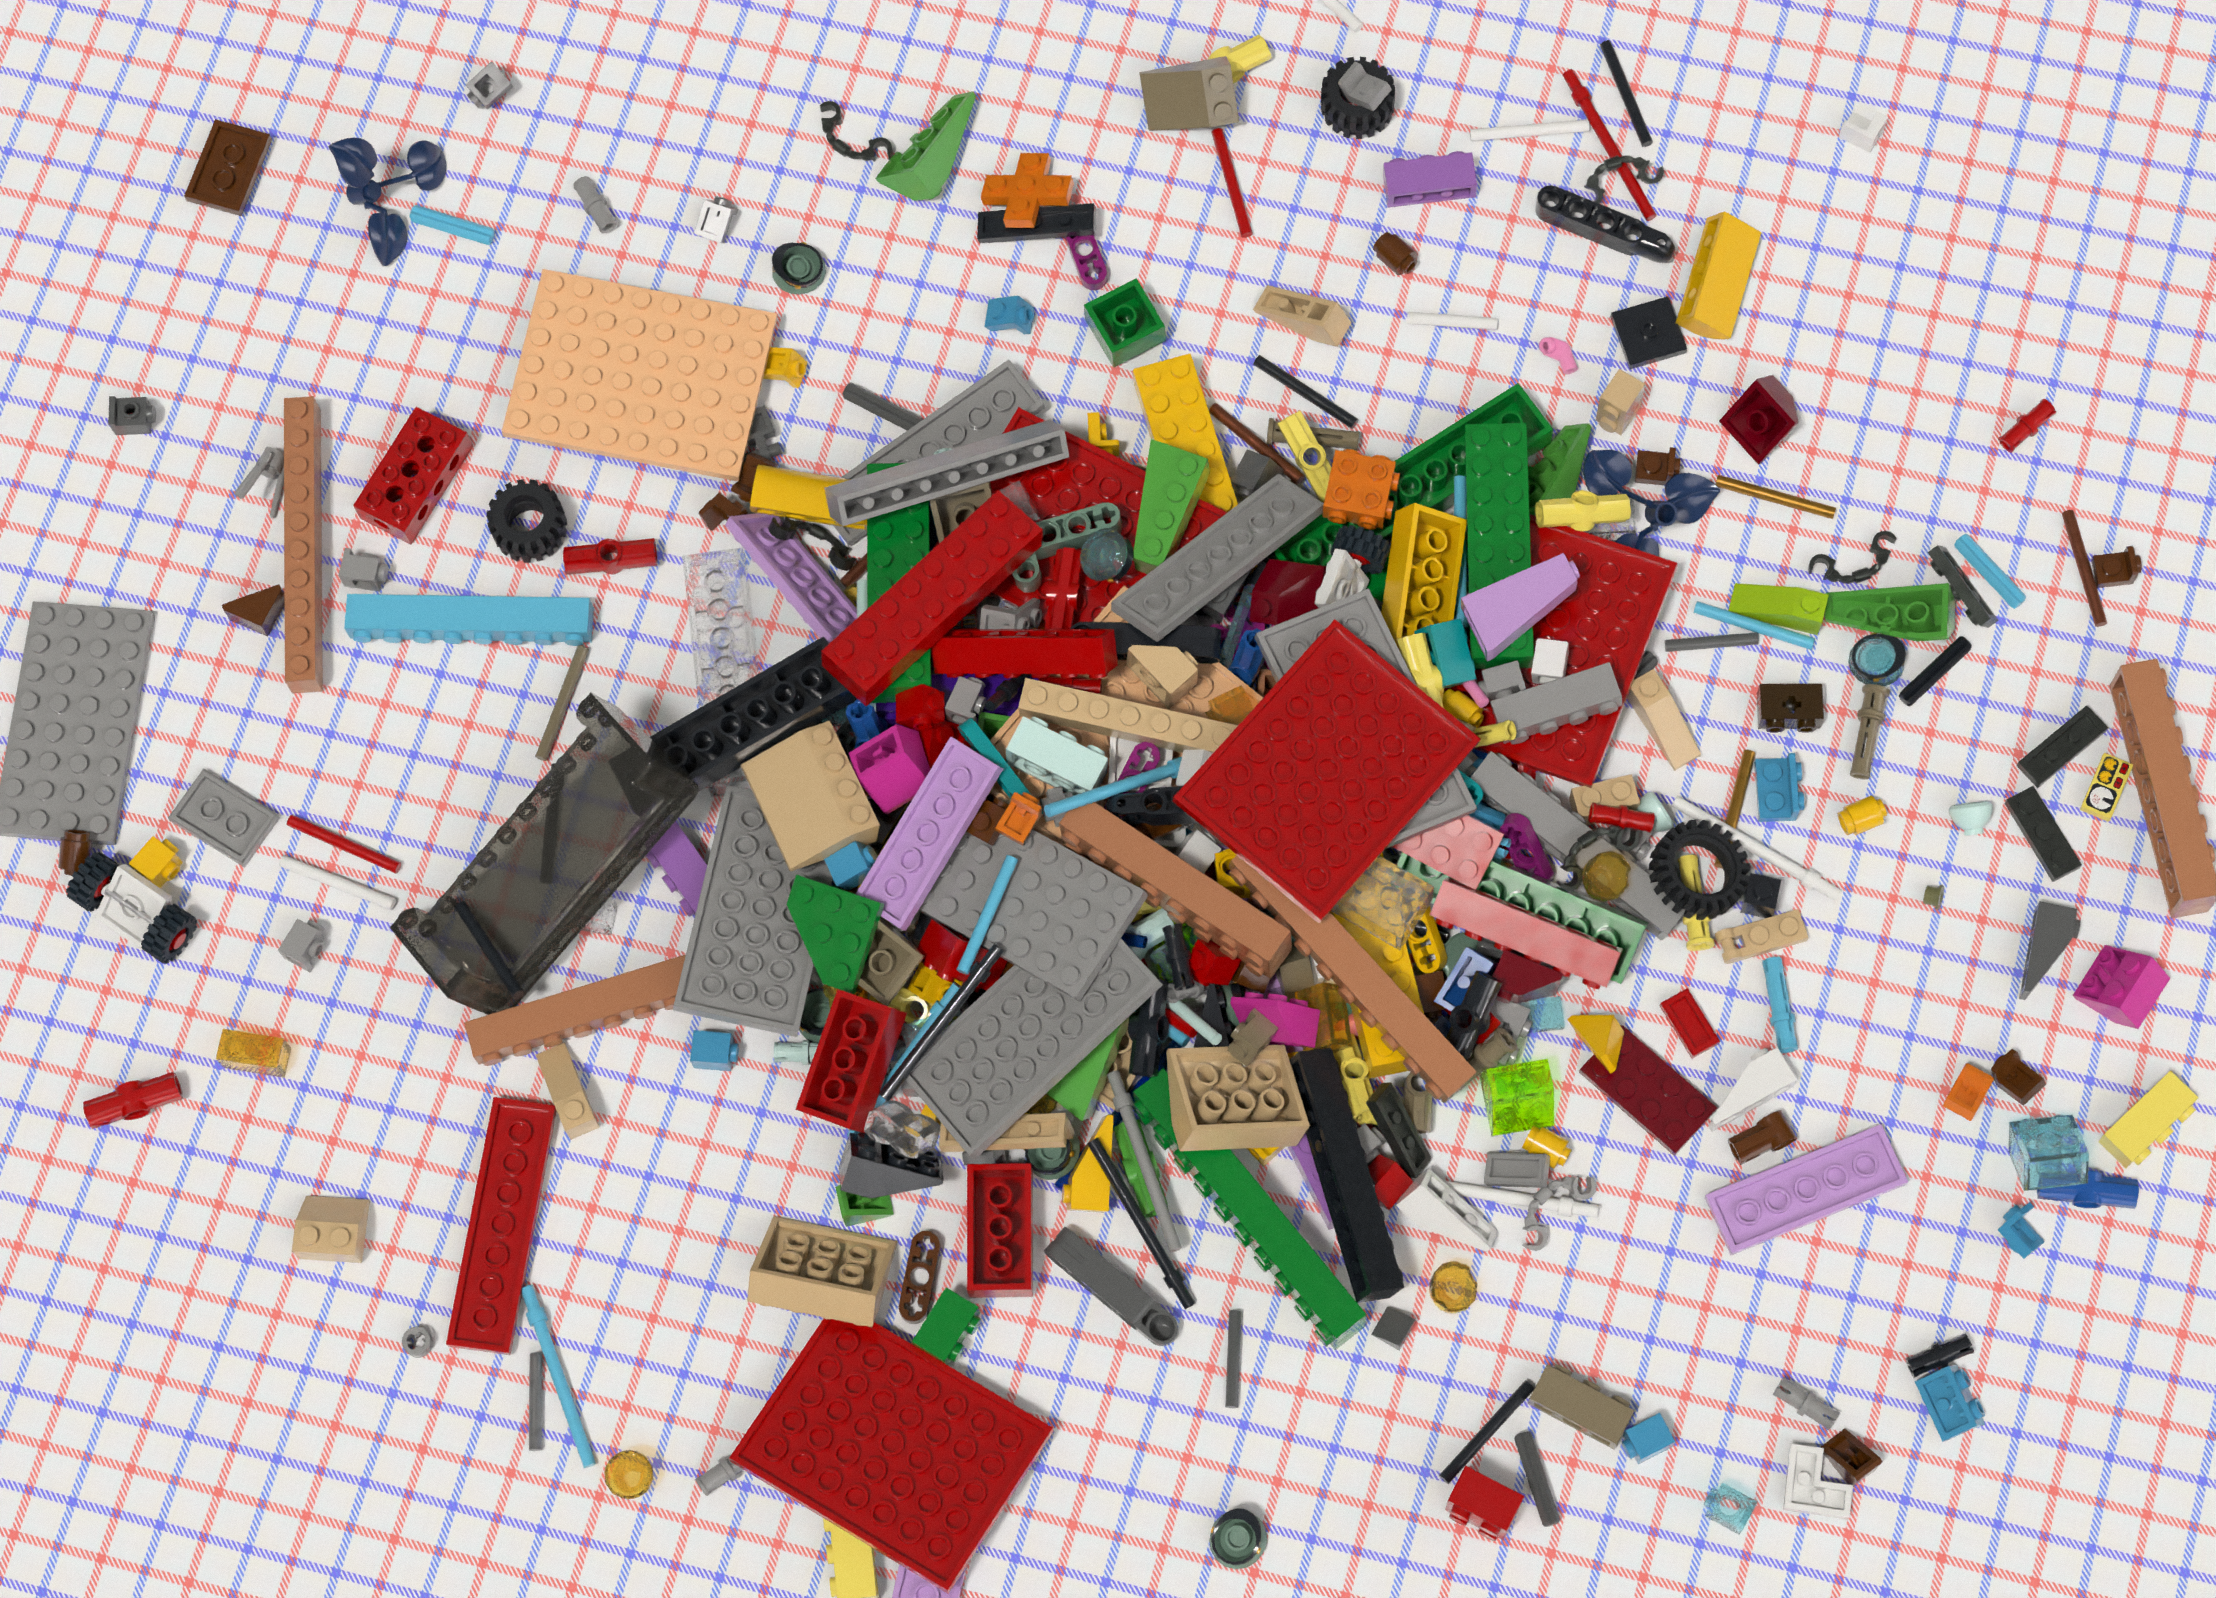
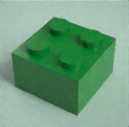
M1137 278L1084 304L1085 320L1113 368L1166 341L1165 325Z

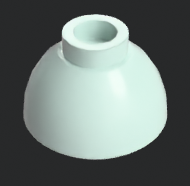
M1647 792L1641 798L1637 811L1654 813L1655 820L1652 832L1670 830L1674 824L1656 795L1653 792Z
M1990 801L1952 805L1948 810L1952 821L1964 830L1965 836L1983 834V827L1991 818L1993 804Z

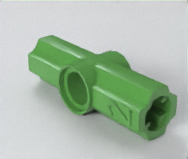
M1137 1119L1139 1129L1141 1131L1145 1146L1147 1148L1150 1160L1152 1162L1155 1174L1157 1176L1160 1188L1162 1190L1165 1202L1168 1207V1203L1163 1188L1161 1187L1159 1181L1160 1173L1153 1151L1149 1150L1140 1120ZM1124 1122L1114 1127V1134L1123 1156L1122 1164L1129 1186L1133 1187L1139 1208L1145 1218L1155 1217L1157 1215L1126 1127Z

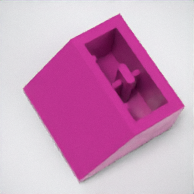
M897 724L849 752L854 772L861 786L886 814L911 801L930 771L919 732Z
M2104 945L2074 992L2073 997L2116 1024L2139 1029L2170 980V977L2151 956Z
M1245 992L1244 997H1231L1230 1003L1239 1023L1245 1022L1249 1013L1255 1008L1279 1028L1269 1043L1270 1045L1315 1048L1320 1010L1309 1008L1308 1001L1290 999L1287 1002V996L1279 994H1268V997L1263 999V994Z

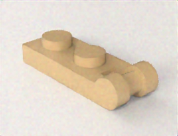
M1799 909L1735 928H1726L1715 933L1717 943L1722 945L1724 951L1722 957L1725 964L1803 943L1809 938ZM1741 939L1743 948H1736L1733 940Z

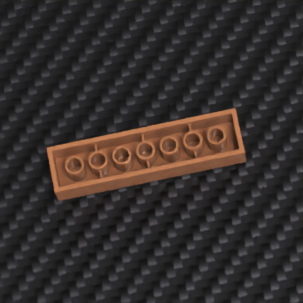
M2158 659L2121 665L2109 687L2129 762L2133 764L2131 770L2171 919L2206 913L2216 902V874L2213 866L2215 853L2213 846L2207 844L2205 837L2207 823L2204 815L2199 814L2198 811L2199 794L2196 785H2191L2189 777L2191 773L2190 760L2182 752L2183 735L2181 728L2175 726L2173 715H2175L2174 701L2172 697L2167 696L2165 686H2167V675L2164 668H2160Z
M1094 802L1067 811L1059 822L1061 837L1065 844L1064 847L1079 855H1083L1091 862L1143 889L1148 894L1145 900L1148 905L1153 908L1160 906L1168 912L1167 916L1175 923L1182 925L1186 923L1194 929L1193 933L1198 938L1207 943L1210 940L1221 946L1219 950L1232 960H1235L1237 957L1245 962V967L1258 977L1265 975L1271 979L1292 950L1291 931L1097 803Z

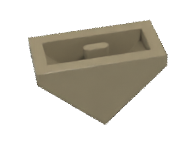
M1293 942L1292 950L1275 972L1284 996H1287V1002L1290 999L1306 1000L1317 996L1309 956L1305 957L1302 955Z

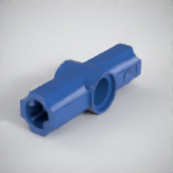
M1257 628L1244 632L1234 660L1228 668L1229 671L1250 688H1253L1258 672L1265 662V658L1254 638L1255 634L1261 631Z
M857 699L853 704L847 706L846 716L857 737L855 749L887 730L888 723L883 718L877 716L872 705L869 704L866 707Z
M2049 1170L2039 1171L2037 1199L2072 1202V1205L2081 1208H2099L2102 1205L2135 1209L2137 1206L2139 1194L2138 1180L2105 1177L2102 1173L2091 1170H2079L2074 1173Z

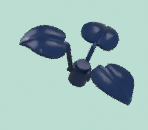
M361 138L341 139L330 144L328 147L336 160L342 178L348 184L346 195L349 202L353 205L364 204L365 209H373L380 212L370 216L368 234L379 262L382 266H388L404 250L407 243V229L400 216L397 214L388 215L385 208L373 203L381 196V187L406 181L414 177L417 186L423 191L437 188L442 183L446 173L444 153L440 147L430 141L415 142L411 145L407 154V163L412 172L385 181L375 182L371 179L374 177L372 169L377 164V155L373 146Z
M1591 450L1584 462L1583 475L1588 491L1597 496L1616 495L1619 491L1621 494H1627L1629 498L1646 506L1645 518L1650 523V526L1640 531L1638 536L1626 533L1621 535L1615 542L1659 556L1658 543L1654 539L1644 538L1646 534L1651 531H1657L1659 526H1670L1675 521L1684 524L1698 521L1707 512L1712 501L1720 493L1718 486L1700 475L1679 473L1671 477L1665 485V494L1669 500L1651 501L1622 487L1630 481L1632 475L1631 464L1624 454L1615 450Z

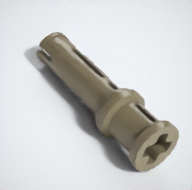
M1269 418L1266 444L1271 445L1272 442L1287 444L1276 424L1278 422L1274 418ZM1310 427L1321 446L1357 450L1359 431Z
M1865 684L1862 687L1864 698L1862 708L1857 712L1860 727L1850 776L1857 779H1869L1878 727L1885 720L1883 709L1885 699L1890 695V690L1876 684Z
M1498 1027L1494 1031V1036L1484 1044L1479 1043L1474 1047L1473 1054L1467 1062L1477 1073L1455 1093L1465 1087L1485 1069L1495 1068L1498 1065L1499 1059L1507 1053H1513L1517 1049V1044L1508 1031ZM1441 1097L1439 1098V1100H1441L1443 1103H1446V1102L1448 1101V1100H1446V1101L1444 1102V1101L1441 1099Z

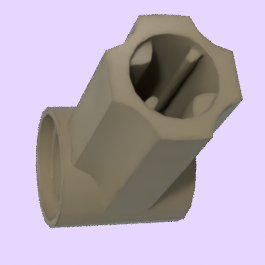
M1410 1072L1403 1082L1404 1107L1418 1134L1430 1133L1432 1095L1427 1089L1423 1092H1418L1412 1088V1078H1423L1419 1074L1415 1076Z

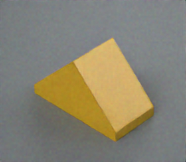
M1570 1016L1567 1020L1579 1038L1609 1073H1613L1617 1067L1624 1030L1615 1016Z

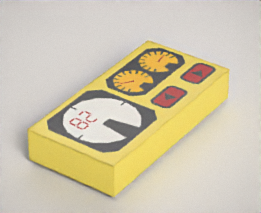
M2104 753L2080 810L2109 822L2133 764Z

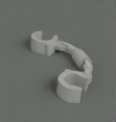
M1573 1176L1564 1177L1561 1181L1554 1180L1547 1184V1188H1541L1533 1196L1534 1200L1529 1204L1528 1215L1524 1220L1525 1227H1523V1230L1526 1231L1536 1230L1539 1237L1535 1244H1522V1246L1534 1251L1545 1247L1548 1240L1547 1227L1538 1225L1534 1214L1538 1205L1542 1206L1553 1195L1552 1190L1562 1186L1569 1190V1197L1589 1199L1596 1192L1594 1178L1586 1177L1587 1189L1583 1193H1579L1577 1189L1578 1178Z

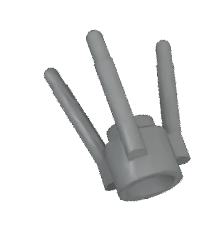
M266 447L254 468L235 491V496L243 499L261 474L271 479L278 475L270 517L275 518L284 484V454L277 449Z

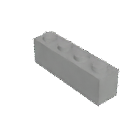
M1609 662L1492 700L1491 707L1496 723L1510 720L1516 727L1515 739L1503 741V744L1509 742L1511 744H1519L1529 738L1528 736L1536 733H1541L1542 735L1555 732L1558 726L1567 723L1577 725L1588 720L1589 716L1598 713L1600 715L1611 714L1617 711L1619 706H1622V695Z

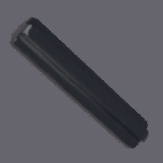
M1959 636L1900 692L1899 699L1905 705L1912 706L1971 650L1972 644L1965 637Z

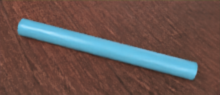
M1697 601L1693 612L1809 650L1812 649L1815 638Z
M1006 855L956 969L960 973L969 974L1018 862V859L1013 856Z

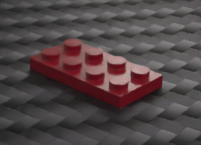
M1621 1024L1624 1035L1616 1070L1610 1074L1597 1057L1593 1055L1581 1067L1579 1073L1675 1156L1717 1111V1107Z

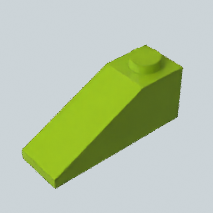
M1735 583L1728 611L1765 623L1818 635L1829 595L1799 587Z

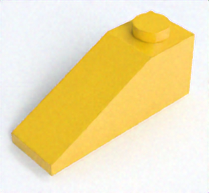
M1113 1115L1102 1117L1089 1140L1090 1142L1098 1137L1110 1158L1112 1154ZM1087 1145L1068 1178V1184H1063L1062 1203H1067V1211L1108 1212L1110 1182Z

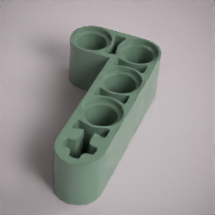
M1109 502L1101 503L1036 522L1043 529V536L1054 534L1056 538L1051 542L1042 541V546L1012 573L1017 587L1027 593L1037 590L1042 583V574L1038 560L1056 555L1057 549L1063 547L1078 549L1099 543L1106 536L1114 534V532L1121 533L1123 524L1118 507ZM1110 517L1111 523L1106 524L1104 519ZM1092 521H1094L1096 528L1092 529L1091 526ZM1077 525L1086 527L1079 534L1071 532V529ZM1026 570L1035 572L1029 579L1020 578V574Z

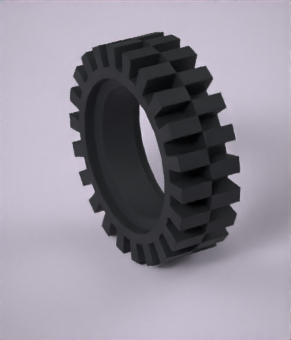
M1689 820L1686 825L1684 822H1681L1675 828H1671L1655 846L1656 848L1650 856L1653 860L1649 863V870L1654 871L1649 876L1651 883L1658 882V885L1654 888L1657 895L1662 892L1666 894L1661 901L1665 905L1673 901L1675 905L1672 911L1678 913L1683 908L1685 909L1684 917L1690 919L1696 914V920H1704L1707 916L1710 920L1716 918L1719 914L1723 915L1745 893L1747 889L1745 886L1750 881V876L1746 875L1750 871V863H1743L1748 857L1746 851L1737 852V849L1742 844L1738 839L1731 844L1728 841L1733 835L1730 831L1727 830L1721 835L1719 834L1721 826L1715 823L1709 829V821L1702 820L1698 825L1696 820ZM1686 846H1698L1714 854L1724 870L1722 889L1713 894H1701L1686 887L1677 876L1674 859L1677 850Z

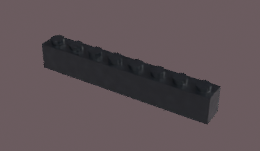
M1332 1048L1299 1051L1289 1061L1310 1125L1305 1133L1356 1302L1388 1299L1404 1288L1403 1274L1395 1258L1394 1245L1391 1238H1389L1384 1222V1212L1380 1208L1377 1199L1375 1182L1370 1176L1366 1163V1153L1359 1140L1357 1124L1351 1114L1348 1094L1341 1081L1338 1062L1334 1058Z

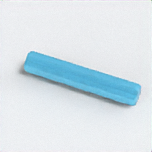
M418 205L413 206L410 212L411 221L420 225L486 245H490L494 239V229Z
M1964 534L1956 540L1955 548L2012 608L2019 607L2025 601L2026 595L1968 534Z

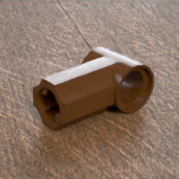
M1782 1110L1767 1115L1759 1120L1756 1126L1728 1139L1731 1152L1740 1165L1770 1150L1772 1152L1778 1151L1797 1139Z

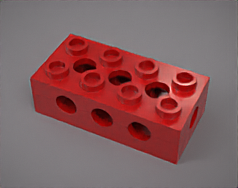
M415 407L353 506L359 518L412 545L471 451L473 444L468 433Z

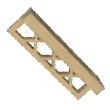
M1066 1113L1023 1114L986 1150L1066 1147L1067 1139L1074 1138V1129ZM941 1123L939 1138L941 1152L965 1151Z

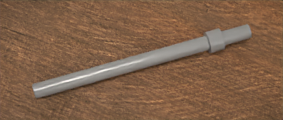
M1110 1072L1107 1074L1115 1096L1112 1100L1116 1111L1121 1113L1170 1252L1178 1251L1182 1247L1132 1109L1134 1102L1131 1094L1126 1092L1120 1072Z

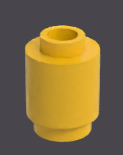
M1448 689L1443 694L1442 704L1447 712L1455 718L1476 726V728L1480 726L1484 719V715H1482L1483 708H1480L1475 701L1459 690L1455 692L1452 689Z
M1870 795L1844 806L1843 811L1838 812L1837 816L1846 835L1852 833L1858 835L1884 824L1883 817L1887 816V812L1881 799L1875 800Z
M1536 1126L1532 1127L1522 1146L1529 1154H1547L1550 1156L1549 1166L1555 1169L1557 1164L1564 1166L1572 1149L1567 1147L1569 1143L1567 1139L1544 1127L1539 1129Z

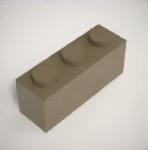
M1547 1364L1529 1398L1528 1404L1615 1450L1634 1413V1410L1629 1408L1630 1403L1617 1395H1613L1612 1398L1600 1392L1601 1388L1591 1381L1583 1380V1382L1572 1378V1372L1560 1365L1555 1364L1554 1367H1551Z

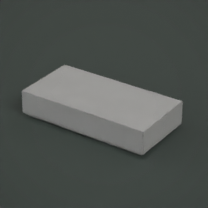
M1487 1152L1484 1184L1502 1187L1547 1188L1550 1156L1547 1154Z

